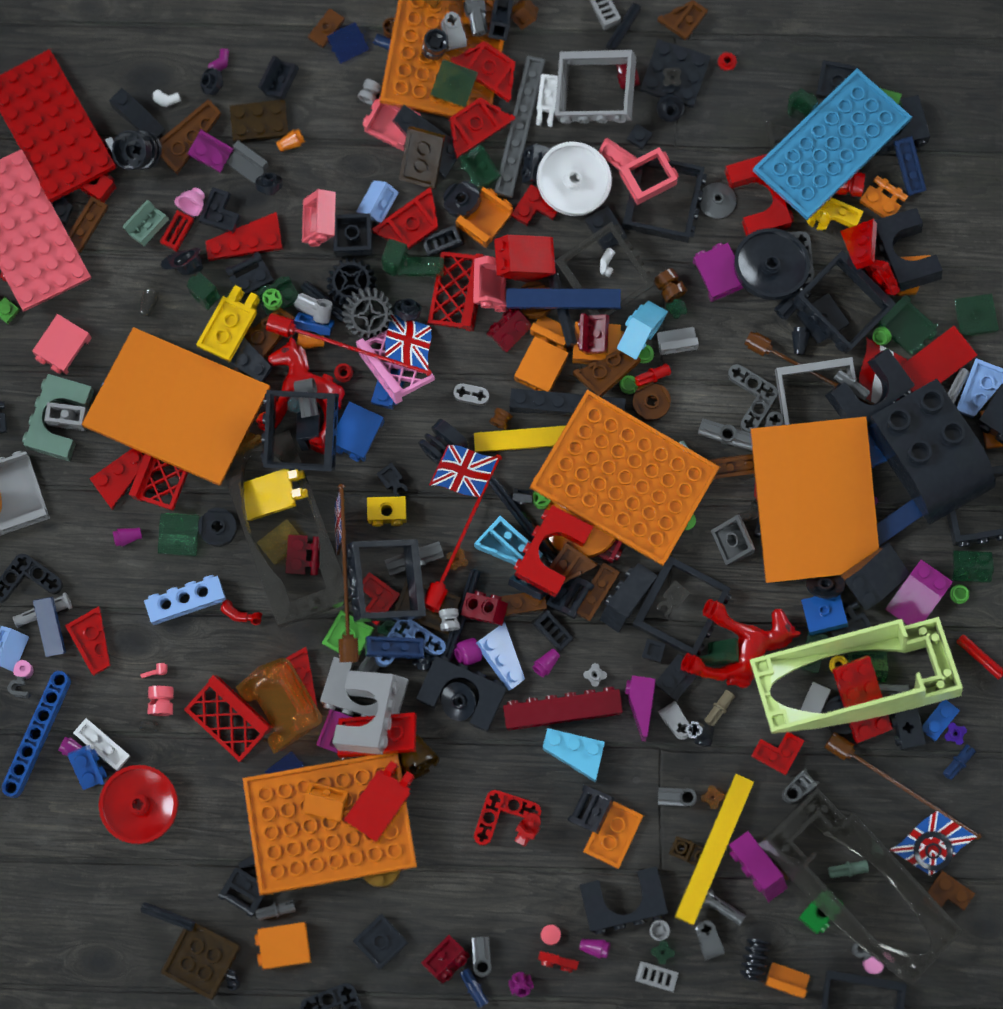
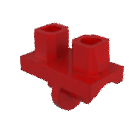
M529 813L516 828V831L519 832L515 839L517 843L526 846L530 839L533 840L541 829L539 827L541 824L539 815Z

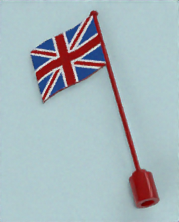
M275 313L270 314L266 324V331L287 338L297 332L427 374L426 376L432 374L431 370L428 369L431 327L413 320L403 321L394 314L389 315L392 321L389 322L385 340V357L297 329L293 319Z
M447 445L429 485L444 487L461 495L478 497L440 582L430 583L424 596L425 608L427 610L439 612L448 592L443 582L499 460H502V456L499 454L492 457L481 455L462 446Z

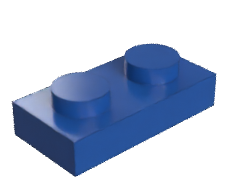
M298 312L294 319V324L300 330L330 336L335 321L330 320L329 323L321 324L315 322L313 316Z
M947 700L941 701L922 725L923 732L936 741L960 710Z

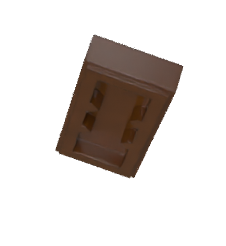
M329 8L309 34L308 39L324 49L345 21L344 17Z

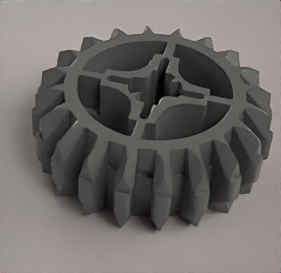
M366 287L365 292H363L360 288L358 289L359 294L356 295L355 292H352V299L347 297L346 300L349 304H343V307L346 309L342 311V315L345 316L343 322L347 323L346 328L348 330L351 329L352 334L355 335L357 333L360 338L365 335L369 339L370 333L376 337L377 331L383 333L382 328H388L386 322L392 321L391 317H389V315L393 314V311L390 310L392 304L388 302L389 298L384 296L382 291L378 292L376 288L370 291V288ZM371 300L378 301L381 309L373 307ZM367 310H370V311H371L370 314L367 315V316H365L364 313H365ZM354 317L362 318L364 326L356 324ZM378 318V320L372 324L373 320Z

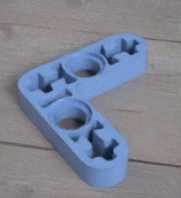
M397 620L387 637L404 636L405 638H415V634L421 632L425 636L424 652L434 657L440 656L446 648L442 639L413 620ZM406 623L407 629H404L401 635L397 633L401 628V624ZM429 638H430L431 641L429 642V644H428L427 646H425V643H426V642L429 640ZM437 643L440 650L434 651L433 645ZM375 657L376 664L381 667L389 666L394 658L387 657L388 660L382 661V657Z

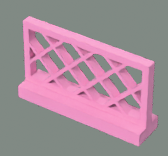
M388 330L366 341L363 338L356 341L357 348L381 356L385 355L384 348ZM375 343L382 344L380 350L373 349L371 345ZM358 352L395 404L402 402L403 396L435 380L433 374L424 379H417L418 371L393 363L383 362L381 359ZM391 368L401 369L400 375L391 374ZM404 371H413V378L403 376ZM401 381L411 382L410 386L402 389L400 386Z

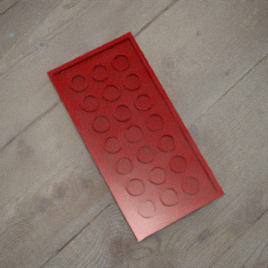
M50 49L0 75V113L18 146L24 152L49 202L52 203L117 168Z

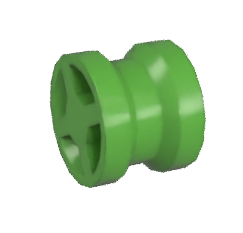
M272 288L263 293L262 299L268 310L275 311L282 306L283 301L278 290Z
M534 491V506L538 509H546L551 500Z

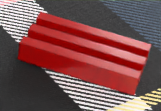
M177 210L160 240V244L166 245L177 252L191 228L194 218ZM181 216L182 219H181L179 225L177 226V228H176L174 234L172 235L170 241L167 242V239H168L169 235L171 234V232H172V230H173L175 224L177 223L179 217ZM186 220H188L187 223H186V225H185V227H184V229L182 230V232H181L179 238L177 239V241H176V243H175V245H174L173 243H174V241L176 240V238H177L179 232L181 231V229H182L184 223L186 222Z

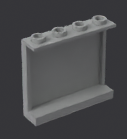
M17 451L10 457H0V492L2 498L0 536L50 519L29 454L26 451Z

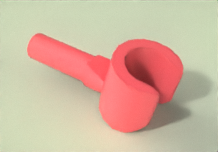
M157 663L156 670L142 673L141 678L152 675H166L168 665Z

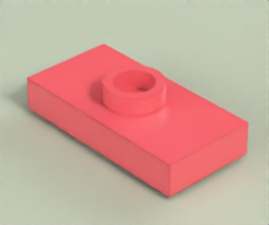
M609 138L604 140L598 151L607 162L619 170L620 167L637 159Z

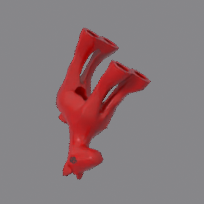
M292 337L289 343H286V345L268 356V363L272 366H289V373L283 381L281 391H294V381L314 378L318 393L339 394L338 410L341 409V401L345 395L343 387L334 383V378L330 375L323 374L320 377L308 371L307 354L300 345L296 344ZM279 397L276 402L275 430L282 421L289 405L297 397ZM316 398L324 413V423L319 432V437L310 439L309 444L312 450L324 454L327 399ZM266 411L259 414L256 422L259 423L258 428L265 431V425H263L262 418Z
M708 599L702 611L703 616L711 619L717 625L734 632L739 637L735 647L734 661L720 668H710L704 664L701 658L687 653L682 660L681 670L702 678H712L722 682L727 679V686L736 685L740 688H747L755 678L750 659L764 656L766 650L772 651L786 647L792 642L793 638L798 637L801 633L795 630V627L792 626L782 609L773 610L772 629L765 631L754 625L742 624L729 617L722 603L717 600Z

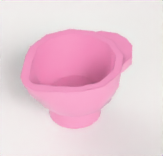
M193 188L176 197L174 202L186 214L198 216L203 209L205 195L200 189Z

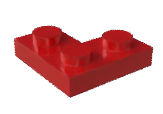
M532 184L511 214V217L528 226L537 211L551 220L558 213V211L545 202L539 189Z
M370 572L363 579L364 593L372 598L365 608L366 613L389 612L400 597V594ZM371 621V622H372L373 624H375L376 626H378L381 621Z
M786 732L777 748L760 739L751 757L786 775L804 740Z
M540 951L538 958L539 961H542L541 965L553 968V964L561 966L560 970L572 973L573 969L577 970L579 963L578 961Z

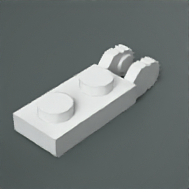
M541 74L536 125H541L542 112H549L547 124L549 127H552L558 76Z

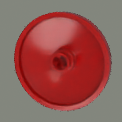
M145 765L128 766L117 771L107 780L99 798V813L106 829L117 839L130 844H146L162 837L173 825L178 811V797L172 782L159 770Z

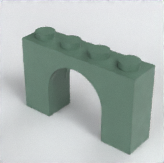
M48 374L47 378H44L42 381V392L36 398V410L29 418L30 427L28 432L24 433L22 442L26 449L70 462L76 443L72 439L52 434L47 430L44 421L47 402L58 404L71 403L89 408L94 390L91 386Z

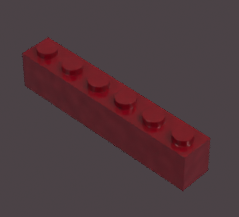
M615 687L603 688L602 692H596L593 689L586 690L581 695L571 692L564 694L565 697L557 698V695H549L545 697V700L529 698L524 703H518V700L508 701L507 705H503L506 730L622 715L619 689L615 690Z

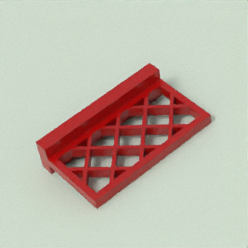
M441 251L428 318L429 325L466 329V331L474 332L479 304L473 303L474 259L484 257V254L468 255ZM445 257L453 258L456 263L447 269L444 265ZM465 260H473L472 266L466 271L460 265ZM459 266L463 273L454 279L450 271ZM448 273L452 281L443 286L441 278ZM467 276L469 283L464 288H461L457 281ZM456 284L460 291L450 296L447 289ZM445 291L449 299L440 304L437 301L438 295ZM463 293L466 297L465 302L458 307L454 299ZM452 301L456 309L447 314L443 307ZM440 309L446 315L440 321L433 320L434 314ZM460 312L462 314L461 323L453 322L450 317Z
M145 454L129 495L135 500L174 511L189 472L182 469L178 470L174 466L176 471L166 476L163 468L170 464L166 462L161 464L159 459ZM161 470L163 478L154 482V472ZM178 475V484L171 487L168 479ZM166 481L169 489L159 493L156 485ZM154 487L157 495L151 498L145 497L147 490ZM168 493L172 495L170 505L163 503L161 498Z
M213 675L184 710L236 760L241 762L273 727L218 675ZM211 687L216 692V700L206 701V692ZM216 702V714H206V703ZM219 702H227L230 705V713L220 714ZM196 703H203V715H196L191 708ZM230 715V727L220 728V716ZM233 715H241L244 718L243 727H234ZM207 716H217V728H210L207 725ZM247 728H254L260 733L255 740H248ZM230 729L231 741H223L220 730ZM234 729H244V740L234 741ZM244 742L245 751L239 756L235 752L234 743Z

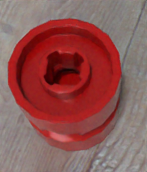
M857 172L835 194L846 195L849 192L851 196L862 197L865 173Z

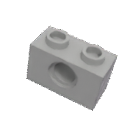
M47 402L44 421L49 427L86 431V428L82 427V422L88 411L85 407Z

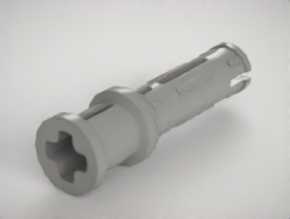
M66 592L63 593V596L54 599L57 612L66 608H72L71 601ZM35 608L13 616V621L17 628L37 620Z

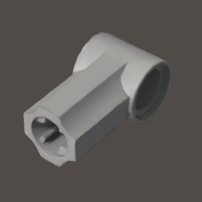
M303 293L298 295L294 305L297 310L313 316V320L317 323L326 324L330 322L331 301L326 299L317 300Z

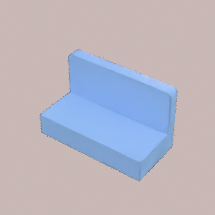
M373 181L357 209V213H371L372 220L379 224L385 219L399 192L387 182Z
M1 626L0 667L12 672L14 671V666L20 660L29 636L14 629Z

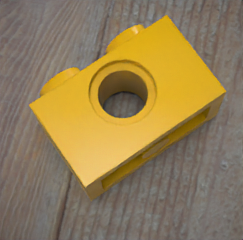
M367 497L368 524L379 527L383 526V523H391L392 526H401L403 523H407L406 497ZM390 508L392 510L391 515H382L383 509Z

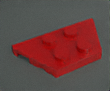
M485 41L450 59L449 63L509 103L515 61Z
M481 97L451 116L449 120L455 157L459 158L516 119L515 116L503 112L501 108L489 104L488 101Z
M429 187L372 228V232L409 250L437 230L438 222L431 188Z
M874 260V264L863 267L866 271L865 273L886 294L895 296L900 292L898 282L888 262Z

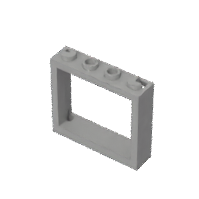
M632 50L560 52L555 117L559 122L564 124H570L574 121L584 124L589 123V121L624 123L625 121L632 120L636 55ZM627 64L624 110L566 112L570 65Z
M849 357L776 368L775 376L781 414L784 419L783 425L790 424L783 376L845 367L846 374L855 379L853 358Z

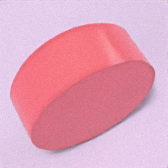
M547 925L542 929L541 938L545 944L554 945L560 940L561 933L558 927Z

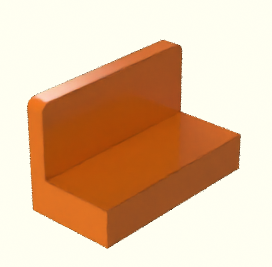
M544 316L537 319L536 323H533L531 326V335L537 338L544 337L554 346L566 347L559 322Z
M310 782L305 792L303 812L341 821L343 807L348 798V791Z
M772 963L765 985L800 998H805L810 976Z

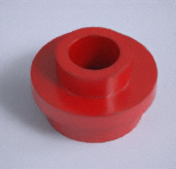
M726 52L719 56L718 65L722 70L730 71L735 68L737 60L732 53ZM730 59L731 62L725 63L724 60Z
M345 363L339 364L334 370L335 378L340 382H348L353 377L352 367ZM347 371L346 376H341L340 373Z

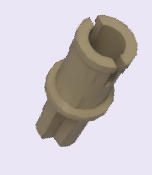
M725 690L718 702L713 704L714 707L704 721L708 725L714 726L722 714H726V709L735 699V695Z

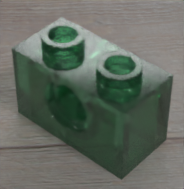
M388 239L381 258L383 270L387 274L396 276V274L402 275L409 256L407 244Z
M200 272L188 280L186 286L190 295L208 311L220 298L216 286Z

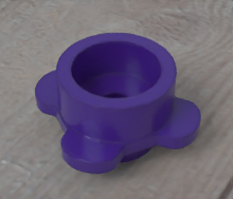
M950 723L948 725L949 730L944 736L945 740L961 745L967 729L964 726L959 727L955 723Z

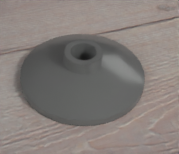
M716 182L703 188V196L699 206L705 215L714 219H721L733 212L736 206V195L728 185ZM720 196L721 200L716 201L715 197Z

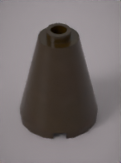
M417 734L416 752L398 753L403 774L405 775L408 771L414 775V779L430 772L429 767L431 765L436 767L440 761L438 755Z

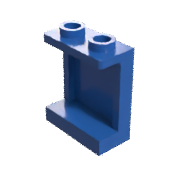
M349 402L337 425L336 452L339 454L347 453L352 460L357 462L362 460L365 462L371 444L379 428H382L385 422L384 417Z

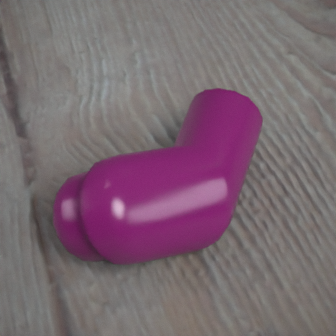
M220 49L219 58L209 63L208 68H215L220 71L225 69L228 65L229 50Z

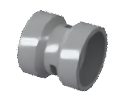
M366 79L363 84L364 88L359 92L358 98L372 105L376 95L381 92L382 86L373 80Z
M451 608L439 611V617L442 619L440 624L441 631L460 629V623L457 621L458 609Z
M659 920L651 925L649 932L654 940L663 941L668 937L670 927L665 921Z

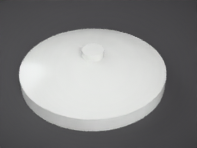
M565 142L554 146L541 160L537 170V186L542 198L554 210L565 215L581 216L595 211L605 201L611 188V172L604 157L593 147L580 142Z

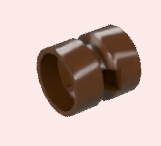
M674 268L663 271L653 279L657 289L662 290L661 295L666 303L674 302L687 292L683 282L678 281L679 276Z

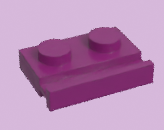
M200 130L187 155L220 173L233 148Z
M330 709L316 746L337 753V749L333 744L336 725H338L339 718H350L351 716Z

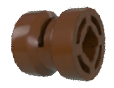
M395 17L387 18L383 22L384 36L390 39L392 37Z

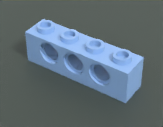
M209 575L204 577L201 582L196 583V581L186 583L183 588L178 589L174 587L168 589L165 594L159 595L157 593L150 595L144 602L151 623L156 625L222 603L227 599L219 577ZM201 589H208V594L205 597L199 596ZM187 594L190 596L187 603L180 602L183 595ZM165 601H171L169 609H162V604Z

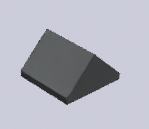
M740 514L711 530L726 565L754 554L755 547Z

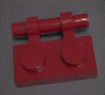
M288 534L285 573L305 574V567H311L310 575H318V570L321 568V562H319L320 550H322V544H320L321 537L313 536V544L307 543L308 536ZM307 549L312 550L311 561H306Z

